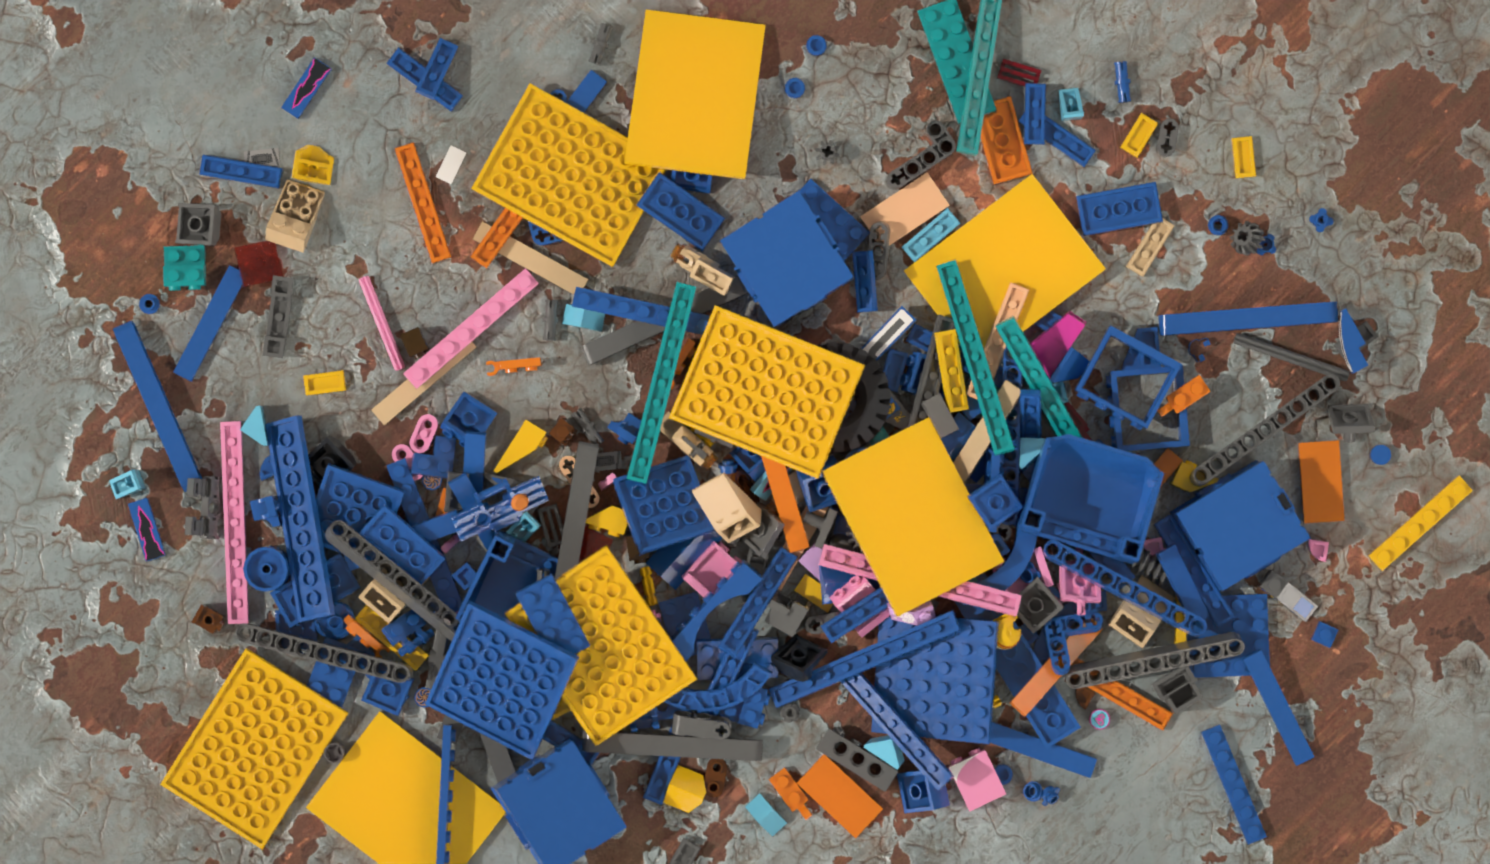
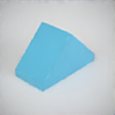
M1079 89L1058 90L1061 121L1082 119L1084 111Z
M566 304L562 324L602 332L605 314Z
M259 405L254 408L240 430L261 445L269 446L263 406Z
M1020 438L1019 466L1022 471H1025L1038 458L1046 438Z
M137 469L130 470L109 480L116 499L146 489L140 471Z
M526 511L520 517V520L515 522L506 533L526 542L542 525Z
M888 735L871 738L864 745L865 749L896 769L905 761L902 750Z
M760 793L745 806L756 821L772 837L787 824L783 817Z

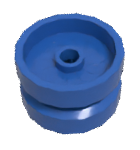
M267 546L257 548L245 560L243 567L244 576L249 585L256 590L264 592L275 590L286 584L291 577L287 553L279 547ZM266 565L270 567L269 572H266L265 570L267 568Z

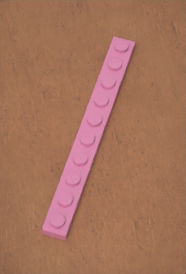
M242 421L220 422L228 624L249 623L248 582L243 570L247 553L242 431L240 430Z
M824 544L819 562L820 566L877 580L864 554ZM968 581L939 595L942 598L1015 617L1017 616L1021 595Z

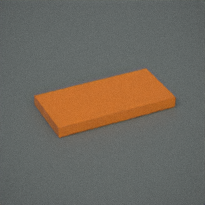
M1011 96L995 100L994 104L997 110L984 115L980 138L993 185L1033 174Z
M1339 440L1298 443L1303 524L1345 521Z
M825 754L797 782L808 795L855 839L883 810L876 801Z

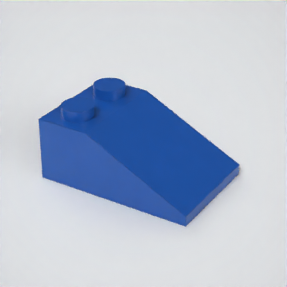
M960 412L953 417L959 429L941 438L953 463L976 428ZM985 454L970 476L976 483L984 475Z

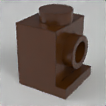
M561 418L549 434L566 447L578 430Z
M201 604L191 622L215 634L216 631L220 632L223 628L225 616L209 606ZM210 616L212 618L211 624L206 623V617Z

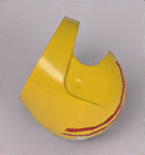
M1004 614L992 620L999 622L998 649H1011L1020 641L1021 628H1013V623L1018 615L1015 617Z

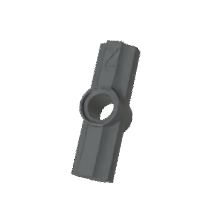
M437 629L435 631L433 649L431 648L428 660L429 670L425 688L432 689L452 642Z

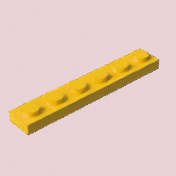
M1458 475L1372 551L1368 557L1383 571L1473 490Z

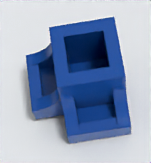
M628 413L623 421H611L607 428L618 434L619 437L617 439L628 445L629 442L634 444L638 436L641 420Z
M268 496L250 501L254 521L267 520L271 523L272 527L282 526L279 512L280 503L276 496Z

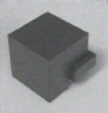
M776 591L768 607L771 609L767 614L765 622L793 637L812 602L798 594L795 600Z
M1189 666L1177 668L1151 684L1162 702L1165 701L1170 711L1174 714L1203 698L1195 685L1197 680Z

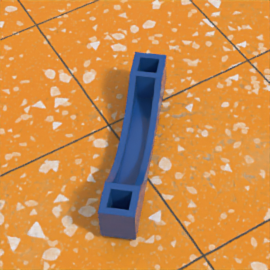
M744 559L741 563L737 561L731 567L729 576L727 578L725 576L722 577L716 584L718 588L713 593L711 591L708 592L703 598L704 603L700 607L696 606L690 612V618L686 622L682 621L675 630L677 632L673 637L669 636L685 661L694 654L696 635L706 616L724 601L739 595L749 594L762 580V576Z

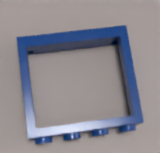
M1110 325L1074 391L1078 392L1076 396L1085 401L1091 399L1096 402L1095 406L1105 411L1107 408L1113 411L1112 415L1122 421L1124 418L1131 421L1130 425L1138 430L1142 428L1147 429L1182 364ZM1110 337L1171 369L1143 420L1083 388Z
M1183 365L1174 378L1175 390L1185 384ZM1155 367L1108 372L1109 376H1106V388H1110V396H1107V401L1119 407L1117 377L1169 373L1171 369ZM1187 408L1177 414L1179 441L1123 445L1121 420L1113 415L1109 416V426L1113 428L1114 436H1111L1112 447L1123 451L1190 446Z

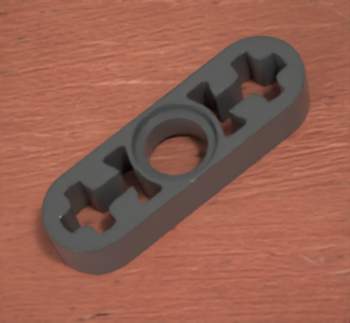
M883 221L873 224L870 229L868 251L873 250L876 245H880L884 250L882 256H876L873 252L874 260H883V262L878 263V269L881 270V273L877 276L875 273V280L883 278L887 272L890 227ZM881 226L885 233L881 234L880 240H884V242H874V239H879V232H876V229Z

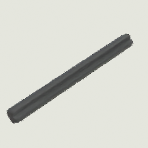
M1239 333L1234 337V344L1324 375L1334 374L1342 381L1348 380L1350 372Z

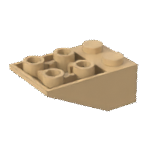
M287 179L267 224L265 240L304 253L325 192Z
M725 473L692 490L693 495L715 531L728 543L760 527L762 510Z
M385 568L381 570L382 573L388 574ZM430 576L426 579V581L422 584V586L427 582V580L430 578ZM375 579L371 581L358 597L388 623H391L406 606L405 603ZM396 580V583L400 587H403V583L399 580Z
M1143 575L1136 582L1171 602L1175 599L1149 579L1144 578L1145 576ZM1138 594L1137 599L1140 603L1148 602L1146 594ZM1124 600L1107 625L1140 648H1143L1160 624L1161 619ZM1163 603L1156 604L1155 607L1159 613L1166 612V606Z

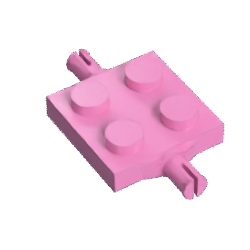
M1076 548V549H1075V551H1077V552L1083 554V550H1082V549H1079V548ZM1076 559L1071 561L1065 560L1069 565L1076 563ZM1087 564L1083 566V571L1089 575L1094 573V568ZM1059 566L1060 601L1077 603V615H1085L1086 603L1099 604L1101 602V588Z

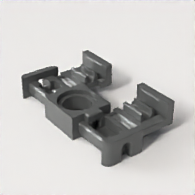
M204 476L203 479L188 478L187 496L198 497V494H201L202 502L200 520H196V517L185 518V535H200L202 539L220 538V536H217V523L222 513V498H219V485L222 477ZM211 502L214 504V510L212 513L209 511V505Z

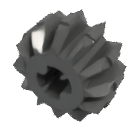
M1245 221L1244 224L1238 223V229H1232L1234 235L1230 236L1233 241L1230 245L1237 253L1250 256L1251 253L1257 254V248H1262L1260 243L1265 241L1264 237H1262L1264 232L1258 224Z

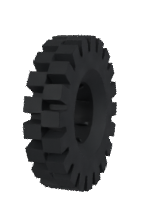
M829 342L824 345L819 344L817 345L818 347L865 365L855 389L857 395L854 398H857V405L854 411L850 410V415L843 419L830 450L832 454L850 452L867 444L884 425L888 416L891 399L888 379L885 372L881 369V365L865 350L858 349L854 345L847 343Z

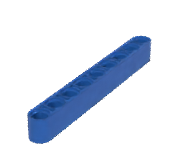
M1337 302L1158 315L1160 336L1339 322Z
M132 320L113 328L114 334L184 492H187L188 478L202 479V476L138 330Z
M1006 347L1003 358V384L1005 380H1008L1020 389H1023V374L1015 360L1009 357V350ZM1010 368H1015L1018 371L1016 379L1009 378L1008 370ZM1019 398L1013 408L1017 412V418L1011 420L1007 417L1006 419L1008 429H1013L1017 433L1016 439L1012 440L1016 458L1009 460L1006 457V453H1004L1003 466H1001L1000 473L1020 501L1021 415ZM1010 469L1015 472L1016 477L1014 480H1008L1005 477L1006 470ZM1019 511L1014 514L1013 520H1005L1002 523L1005 525L1015 523L1019 518Z
M1050 540L1045 544L1043 555L1051 562L1193 637H1199L1206 631L1207 623L1198 615L1056 540ZM1050 545L1057 547L1058 553L1050 555L1047 552V547ZM1073 555L1076 563L1073 565L1067 564L1065 557ZM1087 564L1093 566L1094 573L1086 574L1083 571V566ZM1103 574L1111 576L1112 582L1110 584L1102 582L1101 576ZM1121 584H1127L1130 587V592L1127 594L1122 593L1119 590ZM1138 594H1146L1148 602L1140 603L1137 599ZM1163 603L1166 606V612L1159 613L1156 610V604ZM1174 613H1182L1184 621L1181 623L1174 620ZM1199 622L1202 625V631L1195 632L1192 629V623Z

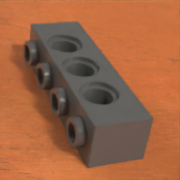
M836 727L833 730L828 728L816 749L886 792L898 770L877 758L870 751L861 748L862 743L854 738L848 740L843 737L845 734L843 731ZM838 742H844L847 748L845 752L838 753L835 750V745ZM858 752L864 755V760L859 764L854 763L852 760L853 755ZM874 763L881 766V771L878 774H872L869 770L870 766Z

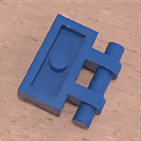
M412 609L381 630L392 646L398 643L402 645L398 649V653L401 656L412 653L417 646L426 644L435 635L432 629L426 632L422 631L421 628L427 623ZM414 633L417 638L409 641L407 637Z

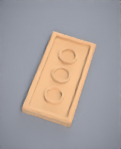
M926 172L860 216L869 231L873 224L879 221L886 222L890 227V246L950 205L928 172ZM880 226L876 229V232H879V239L876 242H884V240H880L881 234L885 233V230H882Z

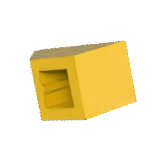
M1186 460L1185 463L1180 462L1170 484L1186 492H1193L1217 483L1219 478L1215 477L1201 487L1194 486L1190 481V474L1197 467V464ZM1196 472V478L1199 481H1204V474Z
M610 506L586 519V523L589 524L588 528L600 531L603 528L609 530V535L618 538L620 534L625 535L628 526L623 509L615 506Z

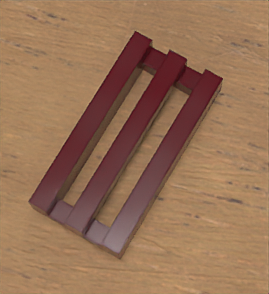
M1003 59L997 79L1025 87L1027 82L1002 75L1003 72L1034 81L1033 83L1037 84L1042 70ZM1005 65L1035 73L1036 76L1005 68Z

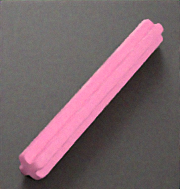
M364 276L359 279V283L394 370L399 371L405 368V364L369 276Z

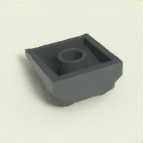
M178 203L179 212L175 243L215 246L220 237L221 212L219 206Z
M1039 577L1035 578L1018 593V595H1021L1017 615L1033 634L1064 608L1060 599L1052 593Z

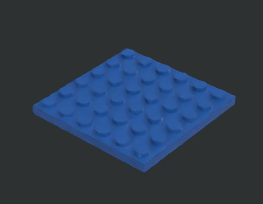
M470 601L425 705L533 760L579 656Z
M889 616L879 624L877 643L917 625L892 620ZM956 618L961 631L876 666L874 687L919 737L990 744L998 621ZM872 718L871 732L887 734Z

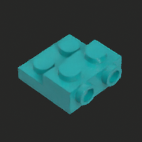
M205 245L164 247V287H169V291H180L181 287H189V290H201V286H206Z

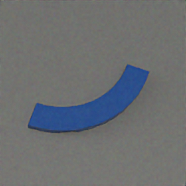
M1016 529L1015 541L1008 558L996 572L983 580L975 582V584L1002 591L1009 588L1027 567L1034 552L1037 536Z
M1106 590L1101 591V602L1099 604H1085V613L1107 611ZM1066 603L1064 608L1054 617L1077 614V603ZM1076 621L1069 622L1068 626L1071 627ZM1045 625L1033 649L1042 666L1050 658ZM1051 625L1050 629L1053 630V637L1057 636V628L1055 625ZM1058 642L1052 644L1054 650Z
M754 662L752 667L741 678L727 686L712 690L684 688L664 702L680 709L698 710L699 712L726 709L745 701L746 698L760 690L768 681L772 672Z

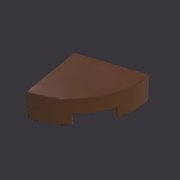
M1088 687L1075 689L1079 705L1086 710L1096 692Z

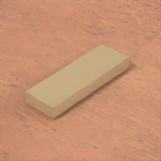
M1164 218L1163 222L1151 224L1126 267L1144 277L1175 225Z

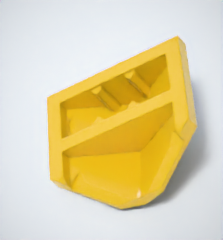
M308 144L295 151L292 178L309 183L330 185L334 158L320 147Z
M678 765L669 783L663 803L687 813L702 804L706 794L704 775Z

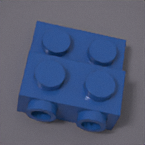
M913 352L912 355L908 356L906 360L907 372L900 379L902 391L916 396L926 359L925 354ZM941 382L939 393L944 399L943 384Z
M463 391L443 420L440 428L443 429L442 433L446 437L457 438L460 440L459 444L465 447L466 431L485 433L497 416V412Z
M761 687L760 690L746 698L745 701L720 710L719 716H726L732 722L757 729L758 725H763L765 714L762 713L763 706H768L771 694L767 693V688Z

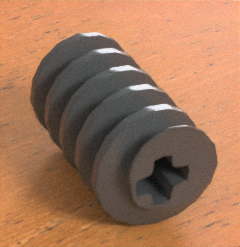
M1142 549L1139 562L1132 564L1131 569L1133 570L1138 566V574L1146 571L1144 578L1152 575L1151 582L1154 583L1156 580H1159L1158 587H1161L1167 576L1159 560L1156 562V554L1149 557L1150 550L1148 549L1143 552Z

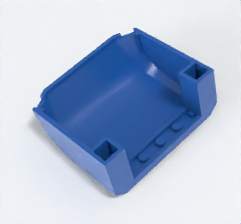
M1067 434L1046 438L1035 464L1023 504L1024 508L1021 511L1016 529L1130 564L1137 563L1141 556L1164 473L1147 457Z
M496 531L459 608L456 619L459 622L461 621L468 603L472 601L508 620L505 612L520 603L515 592L536 582L537 569L543 568V577L545 569H550L549 575L552 574L555 578L558 557L508 533Z

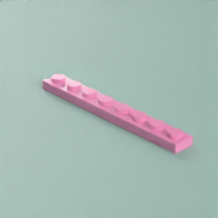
M525 268L403 373L404 376L418 389L539 283Z

